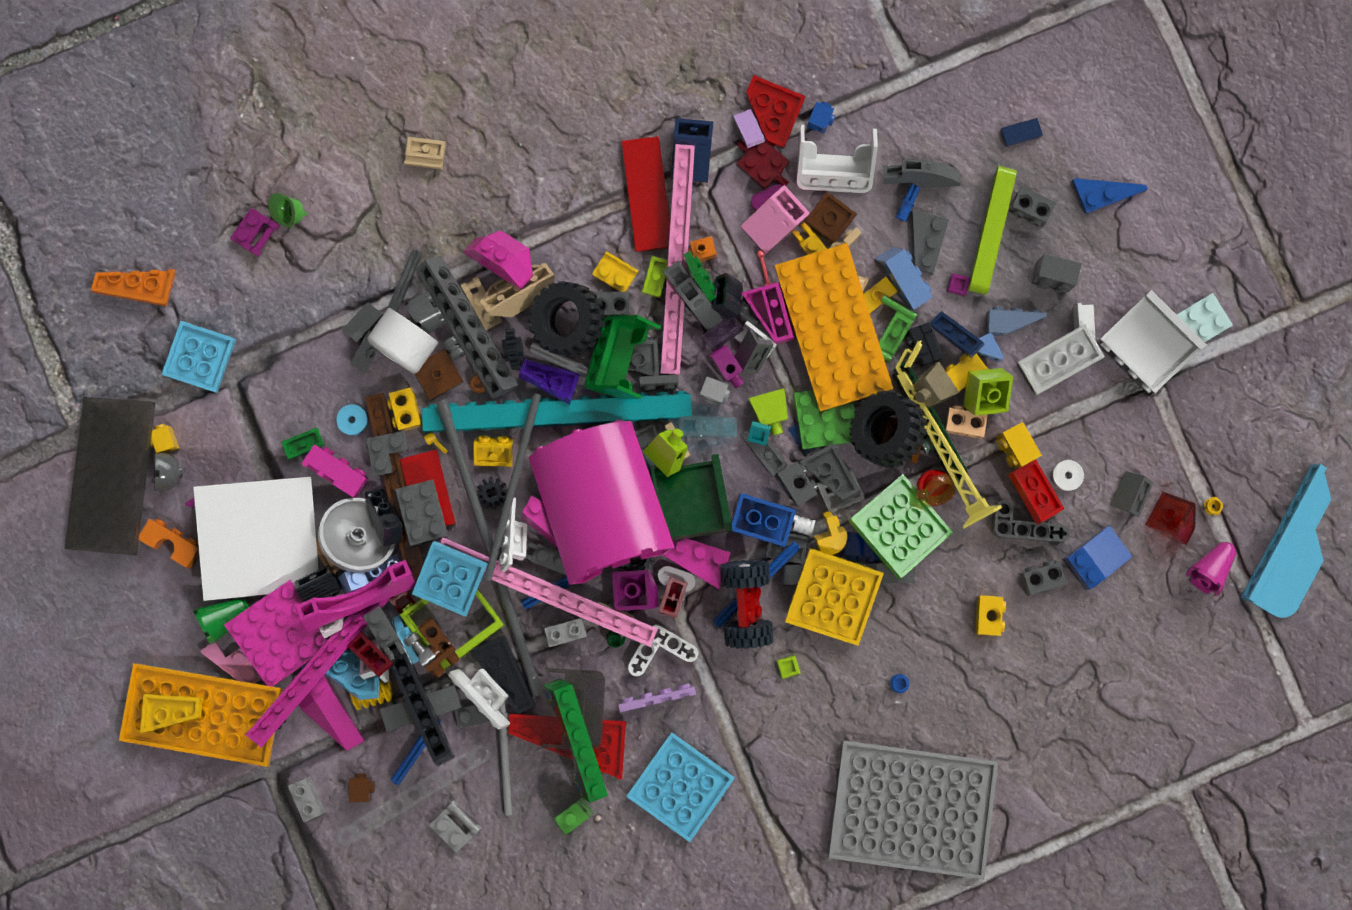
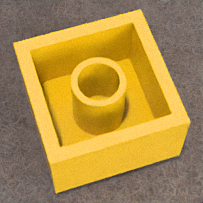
M1023 422L996 436L998 448L1001 451L1004 450L1007 456L1005 458L1006 462L1014 470L1042 456Z

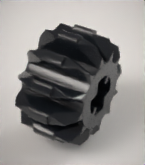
M489 477V483L483 479L482 483L485 486H477L479 490H482V492L477 493V496H483L479 502L482 504L486 501L485 508L487 509L491 503L493 509H496V503L501 507L503 506L500 500H505L506 496H503V494H507L508 489L502 490L507 484L505 482L500 484V478H497L495 483L493 477ZM496 488L497 490H495V492H497V496H492V498H489L490 494L488 493V491H493V489Z

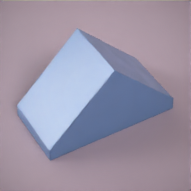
M991 332L979 338L984 342V346L976 353L978 356L996 362L1003 360L1004 356Z

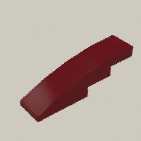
M362 632L347 645L378 677L393 665V662Z

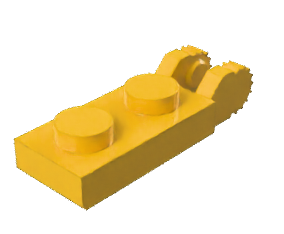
M805 222L801 224V228L808 235L807 239L803 240L800 233L795 229L791 231L806 255L827 249Z

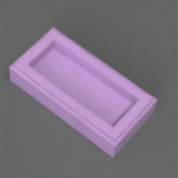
M751 109L733 116L747 148L765 142V138Z

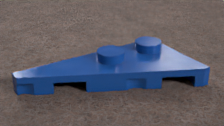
M1078 178L1072 180L1085 214L1148 190L1147 185Z

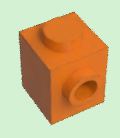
M712 236L690 242L688 252L691 251L694 257L698 256L701 262L717 257Z

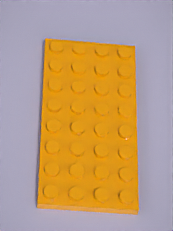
M848 243L774 265L819 412L866 398L873 393L877 394L879 391L886 392L892 390L891 379Z
M133 663L119 741L268 767L275 732L262 747L249 739L246 734L281 695L283 688ZM144 694L203 698L201 718L140 733Z

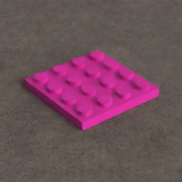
M291 580L224 624L264 683L271 687L310 661L330 638V636L324 638L319 628L310 632L306 631L295 606L303 603V601L296 592Z

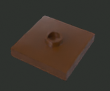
M826 192L804 222L833 244L838 241L857 216V213L829 192Z
M445 349L430 356L421 369L415 373L431 401L464 382Z

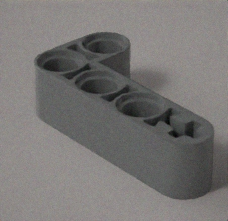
M1003 500L994 505L1003 504L1007 507L1005 515L1001 514L999 510L992 513L991 530L993 535L998 538L1054 543L1064 542L1069 538L1070 531L1065 525L1040 523L1037 525L1036 522L1013 520V506L1009 501ZM1000 523L1006 527L1004 534L999 533L997 530ZM1018 525L1025 528L1023 536L1017 533ZM1037 527L1043 528L1044 535L1042 537L1037 536ZM1060 531L1061 533H1063V536L1059 537V535L1055 534L1050 535V533Z

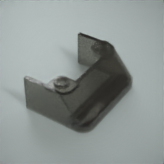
M546 668V672L565 673V681L571 683L574 690H580L579 707L593 749L598 748L602 743L606 681L604 674L597 670ZM565 734L562 735L561 743L543 742L541 744V748L570 749Z

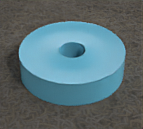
M346 405L337 414V425L347 435H359L368 425V415L358 405ZM351 417H355L354 423L349 422Z

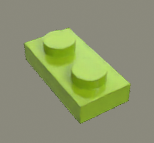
M652 256L642 290L643 294L661 298L666 280V275L663 271L667 268L668 260Z

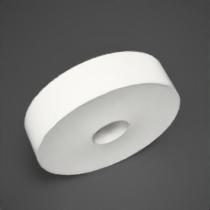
M1064 460L1058 463L1052 471L1053 483L1063 491L1077 489L1084 479L1082 467L1072 460ZM1066 472H1069L1071 474L1070 479H1067L1065 477Z

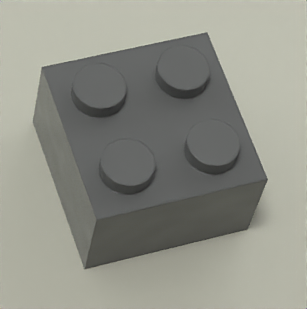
M1044 254L1036 263L1032 283L1041 289L1049 287L1055 289L1057 293L1066 294V292L1071 291L1077 285L1082 263Z

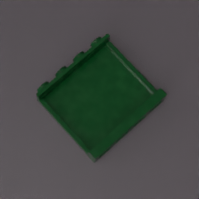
M719 454L711 455L712 461L681 466L680 471L668 477L661 470L654 471L653 465L650 466L651 473L649 474L672 541L732 531V521Z

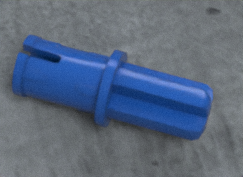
M910 184L904 199H901L902 203L895 218L903 222L907 221L912 207L915 206L914 201L919 193V186Z

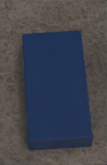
M1038 118L1000 129L1006 147L1043 136Z

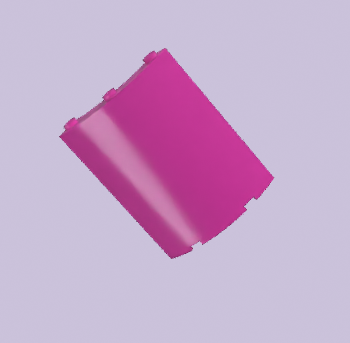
M619 419L609 424L585 430L576 429L568 436L546 446L536 448L535 452L528 457L569 585L586 583L590 579L602 574V569L612 565V568H616L630 563L629 559L640 556L641 560L663 556L675 548L631 421Z

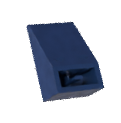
M675 119L670 179L673 180L675 145L695 146L692 181L708 183L713 121Z

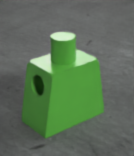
M581 797L552 818L562 834L566 835L593 814V811Z

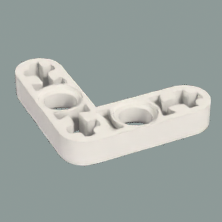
M654 625L653 627L661 630V635L669 634L665 639L664 645L660 643L662 639L659 637L653 639L651 644L652 654L644 656L641 653V648L645 644L641 643L629 663L628 670L633 676L642 675L659 646L687 662H693L697 659L698 650L694 645L663 627ZM676 638L679 645L676 649L668 647L667 642L669 639ZM682 642L686 644L684 646L685 649H694V658L690 657L687 659L686 653L681 651V655L677 653L681 648ZM637 655L648 660L646 664L642 662L640 665L642 668L641 672H633L632 664H637L639 659H636Z

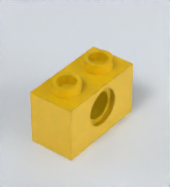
M977 596L975 634L1001 636V632L1005 630V621H1002V614L1006 611V601H1003V597ZM990 610L995 613L993 621L987 619V612Z

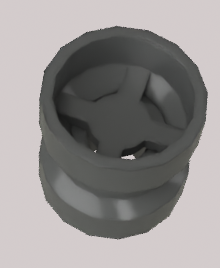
M455 336L442 344L444 349L448 350L451 361L466 355Z

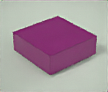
M952 273L947 292L965 297L971 278Z

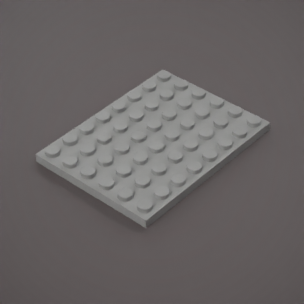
M843 740L828 858L984 879L998 761Z

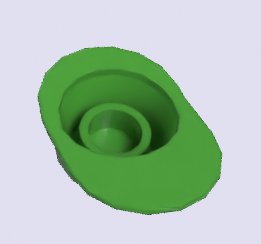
M280 193L273 194L269 199L268 209L270 216L275 222L287 228H291L294 224L301 222L303 216L307 215L298 199L289 198Z

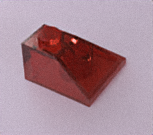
M1162 492L1145 525L1173 541L1187 545L1195 530L1196 504Z

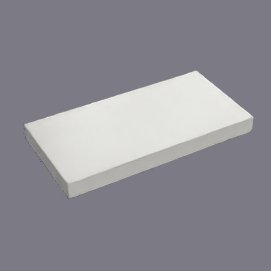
M1084 324L1020 360L1018 363L1036 395L1103 359L1105 356L1087 324Z

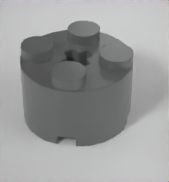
M428 291L422 292L404 303L416 325L427 334L446 323Z

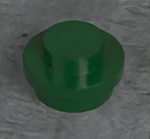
M610 630L607 633L606 639L609 646L618 648L624 644L626 637Z

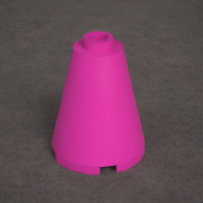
M1220 542L1192 565L1186 572V576L1192 578L1190 581L1192 585L1206 594L1213 592L1215 593L1214 596L1220 595L1237 554L1234 545L1229 542Z

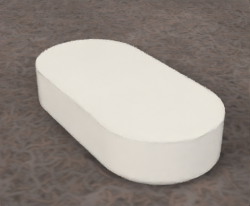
M665 566L659 570L658 579L663 585L667 586L671 577L688 583L685 592L692 590L695 586V578L688 572L670 566Z

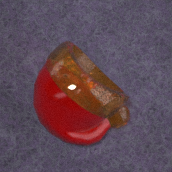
M929 470L923 473L917 481L918 491L916 498L921 501L925 500L928 505H943L951 500L955 494V484L951 476L944 471Z

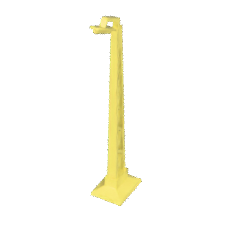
M918 341L913 351L910 349L904 350L896 365V370L899 373L897 377L909 399L920 405L919 408L925 413L923 417L929 420V423L926 421V426L924 427L927 429L932 443L966 505L965 510L969 518L963 525L965 529L1003 507L1001 505L989 506L985 498L982 499L925 403H920L915 399L917 391L906 372H902L900 366L908 352L911 355L904 368L912 366L922 347V341ZM941 443H943L946 449L941 448ZM944 453H948V454H949V459H948V460H947V458H946V456H945ZM952 461H954L958 469L951 467ZM955 473L962 475L960 482ZM965 481H966L967 485L969 486L970 490H968V489H963V485H964V482H965ZM966 494L974 495L977 502L971 504Z

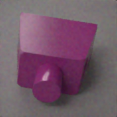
M722 345L707 355L724 381L730 380L735 389L744 383L739 375L743 370L727 345ZM727 365H730L732 368L730 373L726 371Z

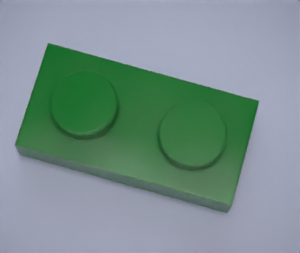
M317 427L281 442L288 460L309 453L314 445L320 448L325 446Z

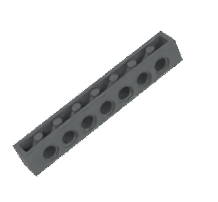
M441 255L426 259L415 270L492 399L509 393L518 384Z

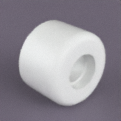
M391 308L386 310L367 338L371 346L411 373H417L438 344V341Z

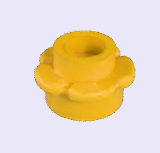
M1210 497V499L1204 502L1205 512L1208 515H1219L1223 508L1222 502L1217 497Z

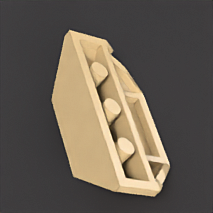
M546 263L532 265L533 277L521 290L502 278L489 287L480 302L489 315L513 317L534 305L535 301L533 299L536 295H541V289L544 287L548 288V285L553 282L555 278L554 273Z

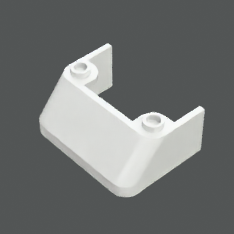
M800 125L797 161L798 187L803 190L854 193L870 191L873 185L878 149L877 129L872 131L871 144H862L856 147L854 156L817 154L816 144L811 141H805L804 125Z

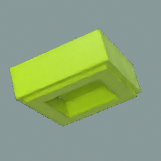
M795 655L776 660L782 679L801 674Z

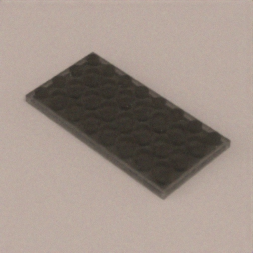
M94 397L83 398L64 549L137 556L156 402Z

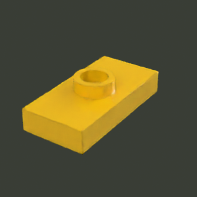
M884 277L864 293L869 313H872L883 304L880 301L884 295L890 298L898 292L887 277Z

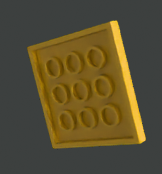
M809 548L784 621L859 646L884 573Z

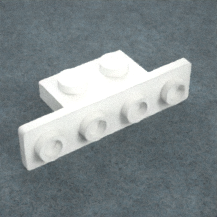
M513 498L501 543L502 552L499 564H501L500 571L505 572L512 565L513 558L522 561L526 558L527 524L515 521L516 498Z
M460 669L449 672L448 676L452 679V682L464 692L465 696L477 706V709L490 720L494 727L497 729L508 727L510 722L498 710L508 698V695L484 669L478 670L471 680Z

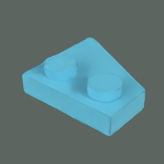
M398 615L393 618L396 633L414 664L419 661L418 654L412 646L408 647L403 642L411 634L408 626H405L402 617Z

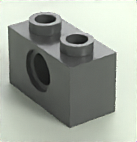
M795 462L779 472L777 477L795 505L799 507L818 494L816 492L818 487L813 480L809 481L806 474L808 472L804 465H799L798 462ZM797 478L802 479L804 482L803 488H796L793 483L794 480Z

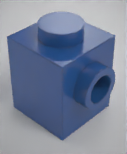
M816 102L807 127L825 134L827 126H832L835 118V115H833L834 108L826 102Z

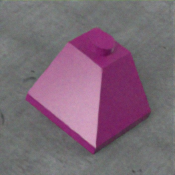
M650 570L612 572L615 611L659 607L658 587Z

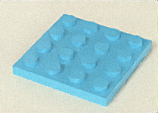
M671 732L626 797L684 839L691 842L735 777Z

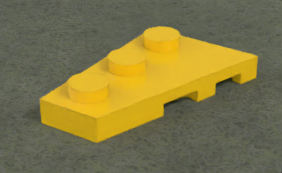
M144 694L140 733L201 718L203 698Z

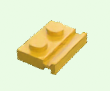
M606 251L593 271L592 276L618 292H627L639 271Z

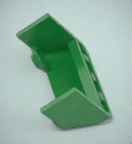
M639 315L608 316L603 320L605 321V326L601 327L600 331L603 332L601 338L597 337V343L585 379V387L592 391L621 399H641L642 395L632 391V383L626 380V375L635 345L646 341L648 330H660L661 326Z

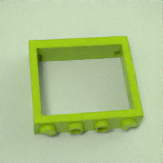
M479 588L475 595L495 622L455 651L459 659L505 626ZM418 597L419 601L414 605L412 603L408 604L402 609L403 613L400 616L412 633L416 631L419 635L418 641L426 647L429 645V642L417 629L418 626L411 618L414 613L429 603V601ZM446 659L440 663L444 670L451 666Z

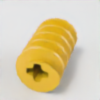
M380 679L379 698L359 700L349 693L352 704L357 710H361L362 705L365 708H369L370 703L372 706H376L377 701L380 704H384L385 699L387 702L392 701L390 681L384 684L382 679Z

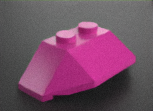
M501 230L476 238L463 251L465 255L520 290L533 277L530 249Z

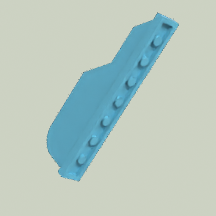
M1311 464L1240 597L1276 617L1286 618L1298 610L1324 561L1315 529L1331 501V496L1325 476L1327 468L1321 464Z

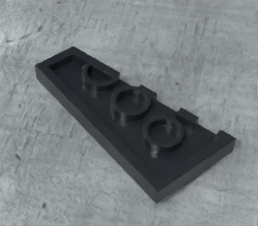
M505 635L469 651L478 661L481 668L508 695L506 700L517 714L536 706Z

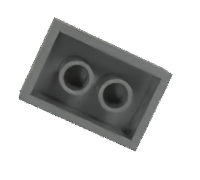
M434 480L395 489L410 547L448 538Z

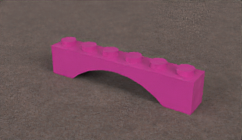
M403 560L387 567L377 578L357 590L334 597L312 598L295 606L300 621L306 631L310 632L415 588L416 582L407 561Z

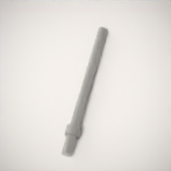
M504 701L498 710L508 720ZM507 727L499 729L504 815L508 816L512 815Z

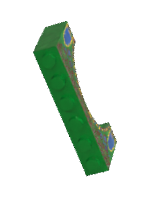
M560 678L543 684L542 688L547 703L555 712L571 751L575 772L571 777L577 794L589 803L608 796L573 685Z

